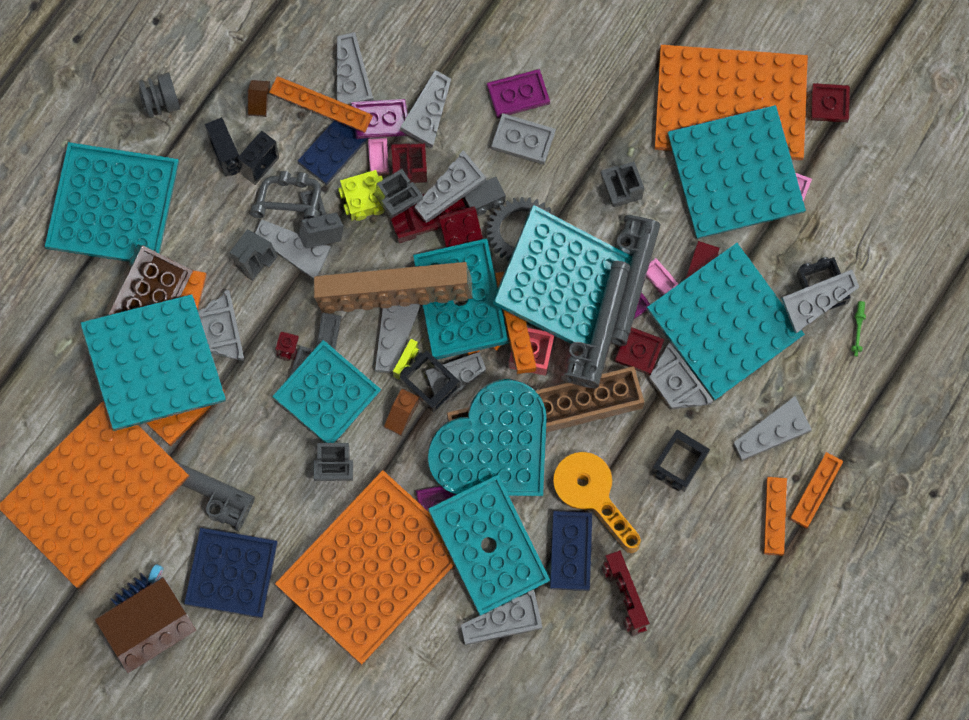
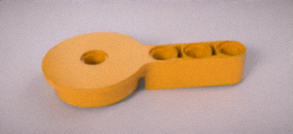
M578 452L565 457L558 464L554 473V488L558 497L572 508L593 509V513L626 552H637L641 542L639 534L609 498L612 487V475L605 461L597 455L588 452ZM578 479L586 480L588 484L580 486L577 482ZM609 509L612 511V514L605 516L602 514V511ZM616 524H622L624 526V529L622 531H617L614 528V526ZM628 539H634L637 542V544L634 546H630L626 543V541Z

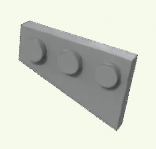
M480 352L443 364L460 381L461 385L445 402L486 372ZM437 368L425 371L435 396L449 380Z

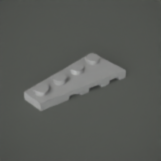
M437 70L434 71L403 122L400 131L421 143H425L430 148L433 147L451 78Z
M463 150L456 161L448 167L444 175L423 196V200L416 204L415 211L425 223H428L484 183L486 177Z
M262 219L255 234L271 242L276 253L282 256L284 260L289 261L302 273L304 272L310 276L312 280H314V276H319L331 250V247L328 245L305 248L298 233Z
M849 270L781 297L794 332L797 333L802 330V328L810 324L836 303L858 289L859 285L853 270Z
M411 304L407 307L397 305L383 308L375 372L393 374V370L403 354L411 329L416 321L417 314L421 308L420 304Z
M534 590L461 625L465 645L543 628Z

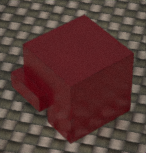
M425 143L391 145L393 174L402 169L410 179V183H426Z

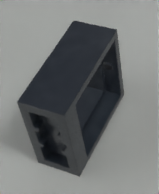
M221 117L206 123L208 139L224 175L233 176L240 172L237 159L239 154L223 118Z
M262 130L237 157L241 175L256 185L279 159L276 141Z
M824 257L819 259L817 263L801 265L796 274L801 288L809 287L805 276L829 269L832 277L841 274L835 257L829 259ZM850 294L829 310L848 304L851 299Z
M427 350L424 353H419L415 357L414 363L410 367H405L400 373L401 383L414 395L418 396L419 400L433 413L461 386L460 381ZM427 360L449 380L431 400L409 380Z
M676 430L653 466L652 473H654V477L658 480H665L670 483L673 489L685 492L708 456L710 449L681 431ZM675 443L699 457L685 481L661 467V464Z

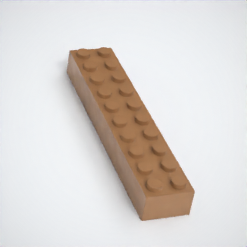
M634 366L602 374L598 388L592 389L565 383L536 390L546 409V433L643 409L644 399ZM469 407L448 412L447 421L468 417Z

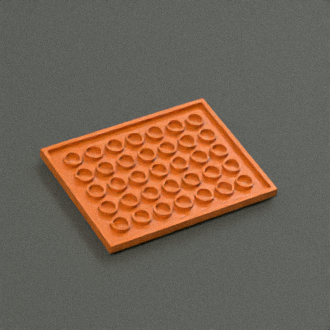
M661 45L654 150L672 151L667 134L669 131L776 105L791 159L803 161L808 55Z
M102 401L0 503V511L76 588H79L186 481L189 475L139 425L112 431L105 404Z
M382 470L283 574L275 585L358 663L363 665L455 565L429 512Z

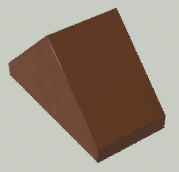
M251 80L248 88V116L267 117L270 81Z

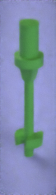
M858 301L857 313L854 315V319L857 321L855 346H851V351L854 352L855 357H858V352H862L863 349L862 346H859L861 325L863 320L866 319L864 301Z

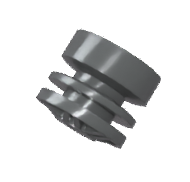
M169 72L157 75L158 84L154 85L151 78H148L150 86L146 88L144 81H139L141 101L150 118L154 117L152 111L154 108H157L158 114L162 115L161 106L164 105L169 113L180 110Z

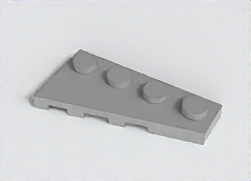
M355 32L337 36V100L347 105H350L351 102L373 101Z
M794 396L736 440L733 445L740 460L744 461L810 433L812 429Z

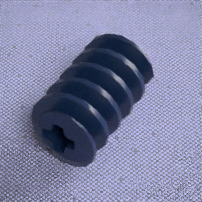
M141 572L139 573L141 580L134 577V585L128 582V590L121 588L122 595L115 593L116 600L110 598L115 605L120 604L150 585V582Z

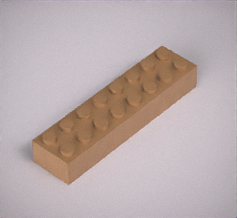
M466 262L314 276V298L321 312L332 314L335 311L351 312L354 309L371 310L375 307L390 308L397 305L407 307L411 304L427 305L430 302L466 301L467 299H472V277Z

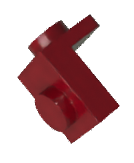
M280 332L275 348L276 354L280 359L285 361L295 360L299 336Z

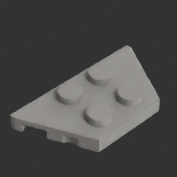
M226 290L216 301L210 302L206 308L201 309L198 313L211 354L243 361L245 359L230 291Z
M670 342L651 373L649 380L671 410L711 405L713 403L712 398Z

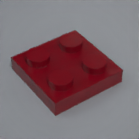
M813 83L811 120L848 123L850 86Z
M475 206L438 217L446 248L483 239Z
M631 327L627 344L620 347L615 362L627 367L634 366L635 370L651 375L664 339Z

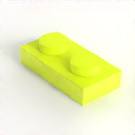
M410 339L393 370V377L400 380L401 371L407 366L410 367L411 359H415L419 353L417 341Z

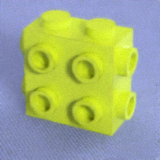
M376 170L340 180L341 187L338 188L341 199L345 198L344 210L346 215H350L351 220L360 221L369 215H381L385 212L374 195L376 184L383 180L381 175L378 176Z

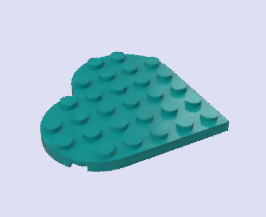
M514 379L497 380L484 386L473 398L469 407L468 417L457 418L447 422L432 437L427 456L428 465L434 479L447 491L459 494L499 475L509 496H543L546 409L542 399L532 387Z

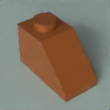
M401 389L392 405L384 428L401 436L419 405V397Z

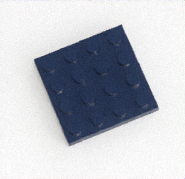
M200 528L184 603L185 606L263 619L278 541Z

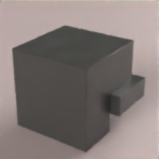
M634 161L621 165L620 168L617 165L600 171L614 208L643 198L644 185Z
M402 169L376 184L374 195L391 219L423 200V195L413 182L410 183V179Z
M248 229L229 252L236 266L243 269L246 277L252 281L264 265L270 268L278 257L271 242Z
M317 443L318 460H314V481H353V460H350L349 443Z

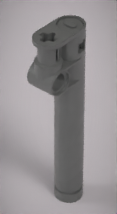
M626 215L624 217L625 227L617 238L618 249L632 256L631 268L611 343L619 346L627 344L661 226L655 220L633 215ZM624 243H630L628 246H622Z
M612 262L591 343L575 342L571 344L566 361V372L561 375L563 381L592 389L599 387L631 268L626 262ZM574 352H581L582 355L576 356V355H574L573 353H574Z
M176 462L189 475L182 486L210 498L206 506L209 518L215 522L230 524L239 532L254 503L255 496ZM214 507H219L221 510L218 514H211V510Z

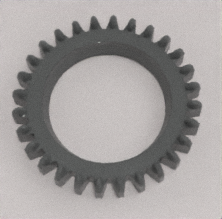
M521 197L520 202L513 198V204L507 200L506 207L500 204V211L494 209V215H490V221L487 222V237L490 247L494 248L496 254L500 252L501 258H504L506 255V259L509 262L515 248L507 244L501 237L500 225L502 221L512 213L530 211L533 205L555 216L554 212L551 213L550 207H545L544 202L539 205L538 199L531 203V197L526 202H524L523 197Z

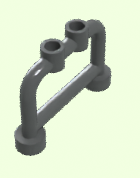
M281 171L279 176H270L262 182L256 204L251 206L250 215L255 218H264L266 209L305 212L304 219L317 217L320 215L317 207L321 195V185L317 180L308 178L309 175L304 172H299L297 177H291L289 172ZM272 183H277L281 186L291 184L301 188L312 186L314 192L311 204L265 202L268 186Z

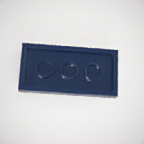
M333 121L301 156L298 164L327 186L369 138L356 139L354 128Z
M553 511L551 590L590 591L592 513Z

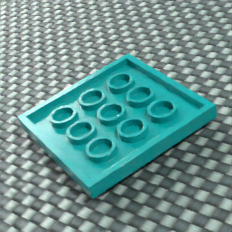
M323 340L272 398L324 443H335L382 389Z

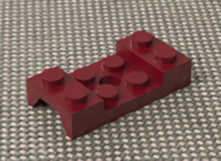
M461 198L428 223H425L415 211V204L392 218L391 222L400 244L416 239L417 235L441 229L439 216L466 209L463 198Z
M621 551L606 555L602 571L605 578L609 577L610 582L618 580L616 582L617 588L625 596L623 602L627 613L623 623L627 633L630 632L632 636L646 632L645 626L650 623Z

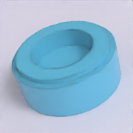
M158 564L154 565L149 574L148 581L153 583L160 579L164 567Z

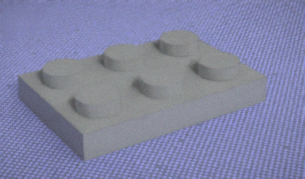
M502 113L491 149L545 165L556 129Z

